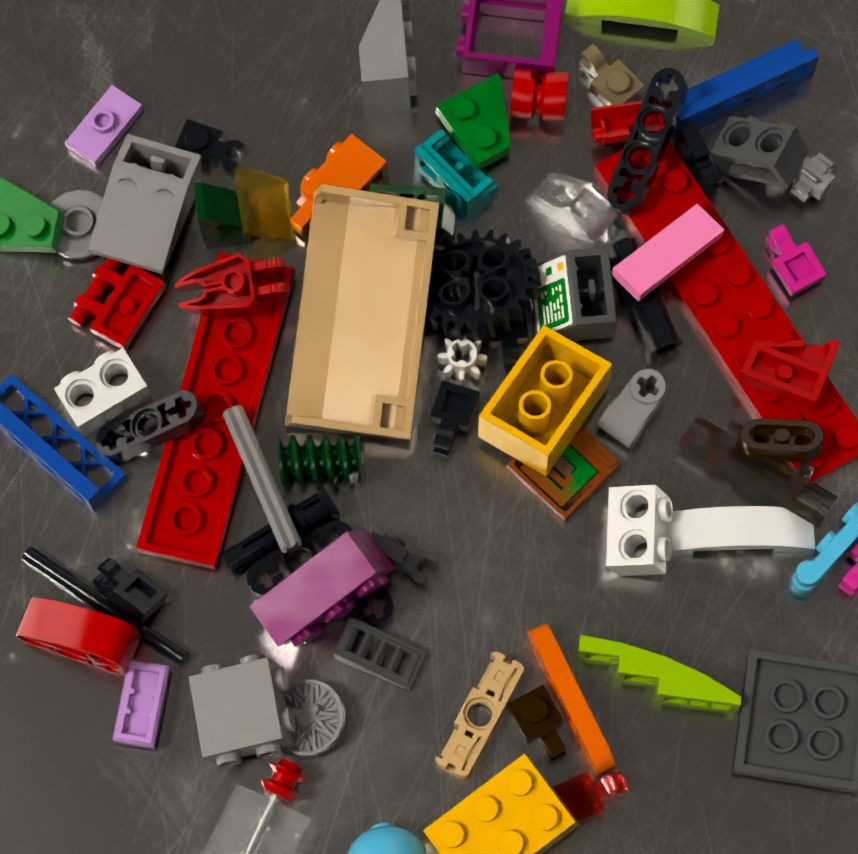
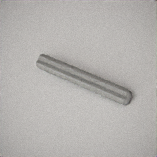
M241 405L228 408L223 412V417L278 545L283 553L296 550L301 546L302 542L244 408Z

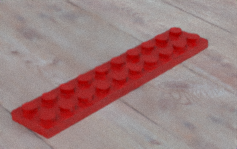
M669 141L644 205L635 214L624 215V217L643 245L696 204L702 207L725 229L723 236L668 278L667 282L757 418L806 420L817 424L823 432V450L817 458L806 462L786 461L803 488L806 489L858 459V420L828 376L814 410L738 381L754 341L784 343L788 340L803 339ZM623 149L595 164L594 171L607 191ZM646 150L636 151L630 160L631 167L643 169L648 166L651 161L650 152ZM625 173L624 176H627L631 182L626 192L619 191L617 194L622 204L627 199L633 200L635 198L631 191L633 180L636 179L641 183L643 179H637L629 173Z

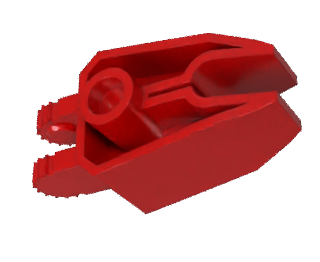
M237 253L193 270L175 284V288L180 292L204 289L203 294L198 298L178 303V307L185 312L207 316L258 313L264 305L263 299L290 293L287 282H274L261 286L259 275L284 270L286 268L285 261L282 258L252 262L245 256Z

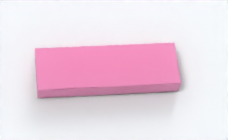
M696 204L613 267L611 275L639 302L723 236L725 229L702 207Z

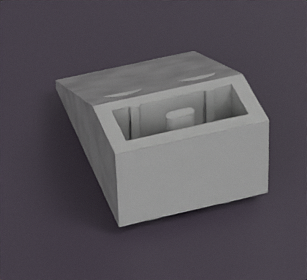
M380 0L359 44L365 114L411 110L410 96H417L409 0Z
M127 134L112 167L88 252L163 274L195 199L194 183L202 182L201 155Z

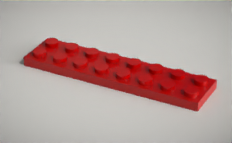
M218 252L216 261L232 255ZM249 259L252 262H258V260ZM286 267L284 270L276 273L259 275L261 286L274 282H287L291 293L295 278L294 268ZM290 293L263 299L264 305L255 314L200 316L180 391H189L205 404L206 416L198 428L168 441L164 445L136 546L139 553L216 570L244 463L223 417V412L233 406L241 405L254 430ZM190 405L184 407L185 412L180 415L182 418L186 416V409L191 407Z

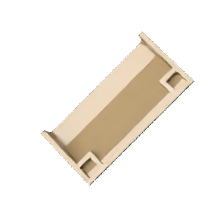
M322 184L314 192L284 426L353 435L359 433L363 436L410 440L439 203Z

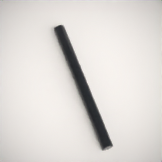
M32 546L23 554L22 560L99 612L123 620L136 627L142 641L179 666L188 657L189 652L144 621L141 624L112 603L108 597Z

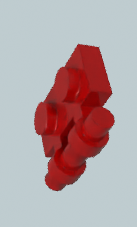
M107 258L104 264H99L92 273L94 279L85 293H79L73 303L75 308L68 319L73 324L82 327L88 316L96 317L90 326L91 332L120 349L124 348L126 351L165 290L166 284L160 278L133 265H130L122 276L117 271L123 262ZM107 287L114 288L105 305L98 302Z

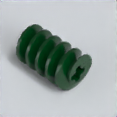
M355 433L351 445L347 444L344 434H339L335 445H331L328 435L323 434L319 446L315 445L311 434L306 436L303 446H299L295 435L290 436L287 446H283L279 437L278 466L283 486L290 484L293 474H295L300 486L306 484L309 474H311L315 485L322 484L325 474L328 475L331 484L336 485L341 473L344 474L347 484L352 485L357 473H360L361 476L360 434Z

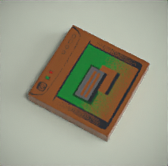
M580 427L547 476L515 458L507 464V469L565 522L620 468L621 463L586 430Z

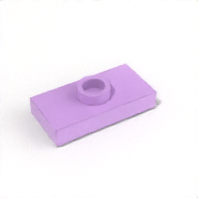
M111 85L65 141L66 147L97 168L144 111L142 104L114 85Z
M134 660L130 661L125 675L113 735L114 743L155 749L169 680V666Z

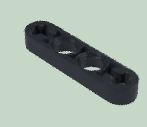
M674 68L661 69L651 79L607 191L608 201L620 214H635L644 205L688 94L687 82L680 71ZM671 79H673L678 90L668 93L665 102L668 107H671V110H667L660 105L665 97L661 85H668ZM654 114L664 116L665 126L661 131L649 133L645 130V121L648 117ZM639 150H646L651 154L650 163L643 169H635L630 164L632 155ZM627 172L637 179H643L641 183L636 179L633 180L631 191L635 198L633 200L627 199L622 204L617 194L619 191L626 192L631 182L627 176H624Z

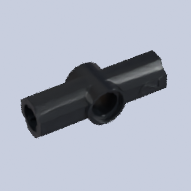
M626 237L608 247L612 270L613 267L641 247L637 237ZM618 282L625 298L626 310L634 318L650 357H660L681 346L683 341L663 298L662 285H659L649 293L654 298L653 300L638 302Z

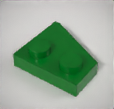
M499 73L436 105L435 114L477 171L510 154L511 143L502 80Z
M0 177V252L58 253L65 216L57 209Z

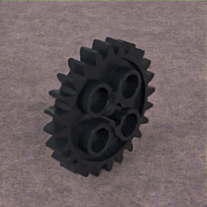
M473 230L471 239H465L461 233H458L456 243L452 244L444 239V249L442 251L434 248L425 322H430L431 330L435 331L442 327L444 337L446 338L454 331H457L459 341H463L468 333H473L475 340L479 341L482 332L485 331L492 338H495L496 328L500 326L508 332L511 331L510 320L513 319L522 323L524 321L522 310L533 311L532 300L539 299L540 297L538 287L541 286L537 261L532 259L530 248H522L521 240L517 239L510 243L507 233L495 239L493 230H489L484 238H480L478 231ZM475 260H478L477 267L480 275L477 278L480 307L478 310H475L473 296L475 293L473 262Z

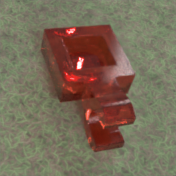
M620 770L612 772L594 782L589 772L586 771L552 788L577 822L581 823L607 811L601 799L628 788V785Z

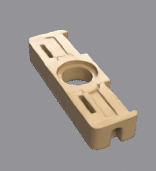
M497 651L490 654V659L494 660V662L489 663L478 686L472 688L455 719L454 727L457 730L454 729L440 755L442 759L437 756L435 758L436 765L439 768L462 780L468 779L507 707V703H509L524 674V667L521 663L515 660L511 662L505 658L504 654ZM475 705H485L490 709L492 718L488 724L476 726L469 721L468 712Z

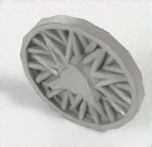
M75 190L64 193L52 201L50 206L65 216L58 254L68 259L77 260L96 256V254L88 252V247L103 197L92 191Z
M300 680L290 685L289 690L284 692L286 707H290L293 711L296 731L291 732L293 745L283 748L301 757L317 756L330 750L340 739L345 727L346 709L341 696L330 685L318 680Z

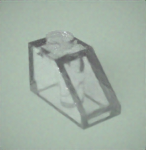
M551 171L525 198L532 207L569 236L591 243L604 236L611 223L619 216L594 182Z

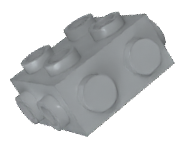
M263 654L249 655L241 658L238 665L225 667V664L208 665L201 668V674L189 676L202 758L217 763V767H229L242 763L241 757L257 754L258 758L272 757L282 753L281 747L293 745L291 732L296 731V722L292 709L286 707L284 692L289 690L288 678L284 668L279 667V664L270 658H265Z

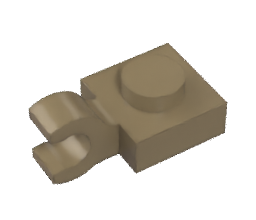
M594 44L581 53L583 57L580 61L581 66L595 78L590 82L589 88L606 106L630 103L643 92L645 85L619 59L610 66L603 53Z

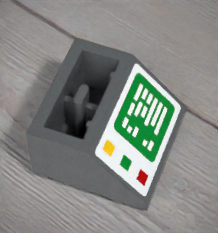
M608 247L568 250L537 264L541 286L538 287L539 299L532 300L534 308L532 311L534 336L545 325L571 341L614 338L617 321Z

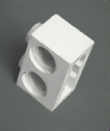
M124 348L116 352L108 351L100 355L95 360L94 365L82 372L74 371L66 375L60 381V385L54 388L61 403L84 438L152 399L146 383ZM117 374L128 375L124 384L120 386L109 385L113 376ZM83 394L94 396L91 403L87 406L79 407L75 405L76 399Z
M657 485L609 487L606 567L618 576L666 574V561H670L672 554L671 542L669 537H667V522L672 520L673 508L671 499ZM648 503L646 514L640 518H635L638 507ZM642 543H647L646 552L641 557L634 558L636 547Z

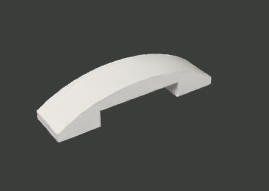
M774 506L698 508L673 511L672 520L667 522V537L670 539L672 548L671 556L693 555L694 551L774 549V553L815 551L813 511L807 509Z

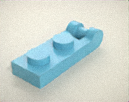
M858 502L842 518V521L846 523L843 529L837 535L830 531L815 549L820 554L813 561H802L798 565L791 582L797 592L803 594L811 592L858 541Z

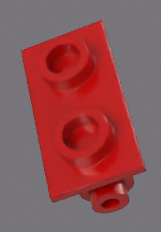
M664 98L660 105L668 110V105L665 102L666 98ZM643 101L590 108L592 140L595 143L602 142L603 146H606L607 143L627 141ZM661 114L651 115L645 121V130L649 133H657L665 126V117Z

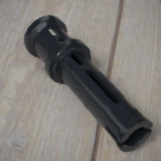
M322 485L316 488L317 493L297 505L291 503L287 506L296 531L301 537L311 532L313 527L330 517L336 519L340 516L335 504ZM270 524L236 545L222 551L221 554L235 575L247 565L279 547Z

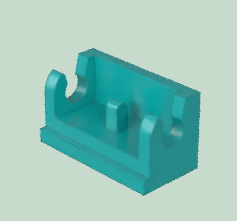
M443 129L437 131L422 145H418L414 149L415 165L438 188H446L457 197L456 206L467 217L498 191L496 181L491 176L487 177L481 170L477 171L467 156L451 141V138Z

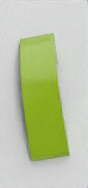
M567 0L564 22L602 27V20L678 30L677 37L715 42L720 4L711 0Z

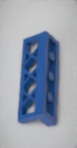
M796 39L689 88L673 130L674 134L677 137L679 126L693 120L699 130L812 78L819 59L814 47L804 52Z
M11 374L0 385V401L14 388L24 397V411L11 412L0 402V429L95 512L127 478V475L111 460L100 454L95 446ZM30 403L38 410H30ZM30 418H49L52 421V436H38L30 429ZM58 427L67 435H58ZM76 442L81 447V461L68 462L59 454L58 443ZM87 453L90 454L95 460L87 461ZM104 467L113 476L99 489L87 479V468Z

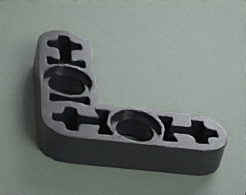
M334 520L300 537L302 543L298 549L288 553H283L281 549H278L256 561L247 572V582L250 591L260 598L284 580L283 573L281 572L272 578L273 586L266 589L263 584L255 585L259 581L258 573L265 570L268 575H272L280 570L276 563L279 560H283L285 570L290 575L297 570L290 565V557L295 551L306 550L314 557L318 552L312 542L318 540L321 548L330 542L329 535L336 532L338 536H341L345 532L353 530L348 524ZM385 586L371 594L378 605L386 604L383 608L384 616L377 619L374 614L368 616L365 614L369 611L368 601L365 596L354 599V602L357 604L354 610L360 621L377 629L386 627L394 617V604Z

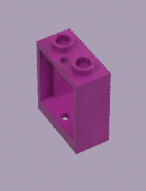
M563 0L463 1L461 24H467L465 36L458 35L456 58L462 59L463 73L485 76L499 73L502 78L513 79L515 68L535 69L539 76H544L547 71H555ZM480 14L545 21L540 60L475 53Z

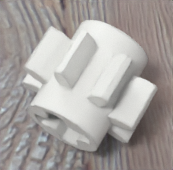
M465 337L463 341L458 339L452 342L446 338L444 342L447 353L437 355L439 364H448L443 371L444 379L453 376L459 379L460 386H463L465 379L470 377L479 380L480 371L477 365H487V356L477 354L481 349V340L472 343ZM459 356L460 358L464 359L467 356H469V362L466 363L465 361L460 360L456 363L455 357Z

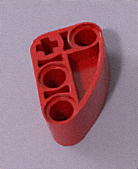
M34 597L30 599L16 634L18 639L121 676L126 675L130 661L133 659L141 639L136 627L118 618L80 606Z

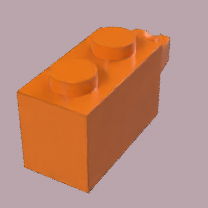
M352 133L344 142H336L326 156L327 160L318 170L316 168L311 169L301 182V197L296 202L300 208L291 217L290 223L291 228L302 237L309 232L314 192L322 184L369 191L370 184H381L388 177L387 161Z

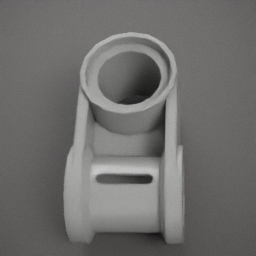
M653 369L638 371L619 396L606 408L597 422V426L630 449L644 432L650 419L663 402V396L666 391V383L663 376ZM648 386L654 388L653 394L648 393L645 397L639 394L640 389L645 390Z

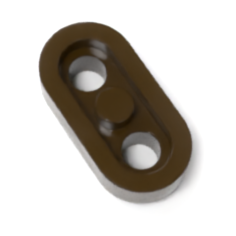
M758 418L749 421L742 428L741 445L745 454L754 459L806 462L817 458L823 450V432L817 424L811 421Z

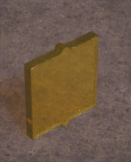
M243 168L234 170L243 233L265 238L267 242L272 240L286 243L295 242V230L291 228L290 223L292 211L287 180L268 175L264 170L258 172Z

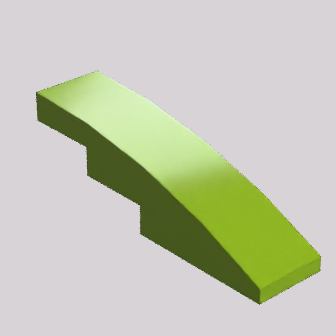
M580 635L577 660L616 664V681L656 686L655 702L733 713H737L741 706V696L707 675L666 656L621 642Z

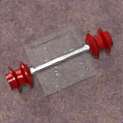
M282 758L278 764L270 762L269 766L274 771L272 778L261 779L260 781L265 791L269 793L267 798L235 784L202 854H297L312 823V819L282 804L283 801L288 802L299 799L294 788L296 783L307 782V779L301 776L303 768Z

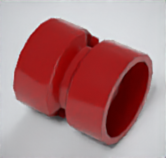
M515 68L510 117L532 119L535 114H539L543 121L564 123L569 73L547 71L544 76H539L535 69Z

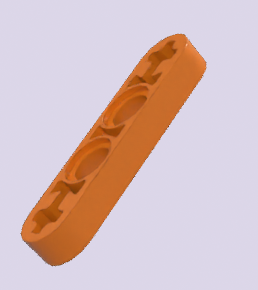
M545 623L527 631L531 646L596 776H599L616 768L610 748L551 629Z

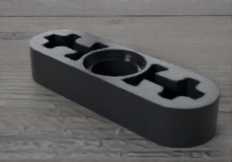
M178 391L103 426L96 436V448L100 454L112 462L121 463L198 428L206 416L205 404L189 391ZM190 405L191 407L186 409V416L182 418L180 415L185 412L184 407ZM152 418H158L156 431L149 436H144L143 427L145 423ZM118 436H120L121 439H119L118 441H116L115 438L118 437Z

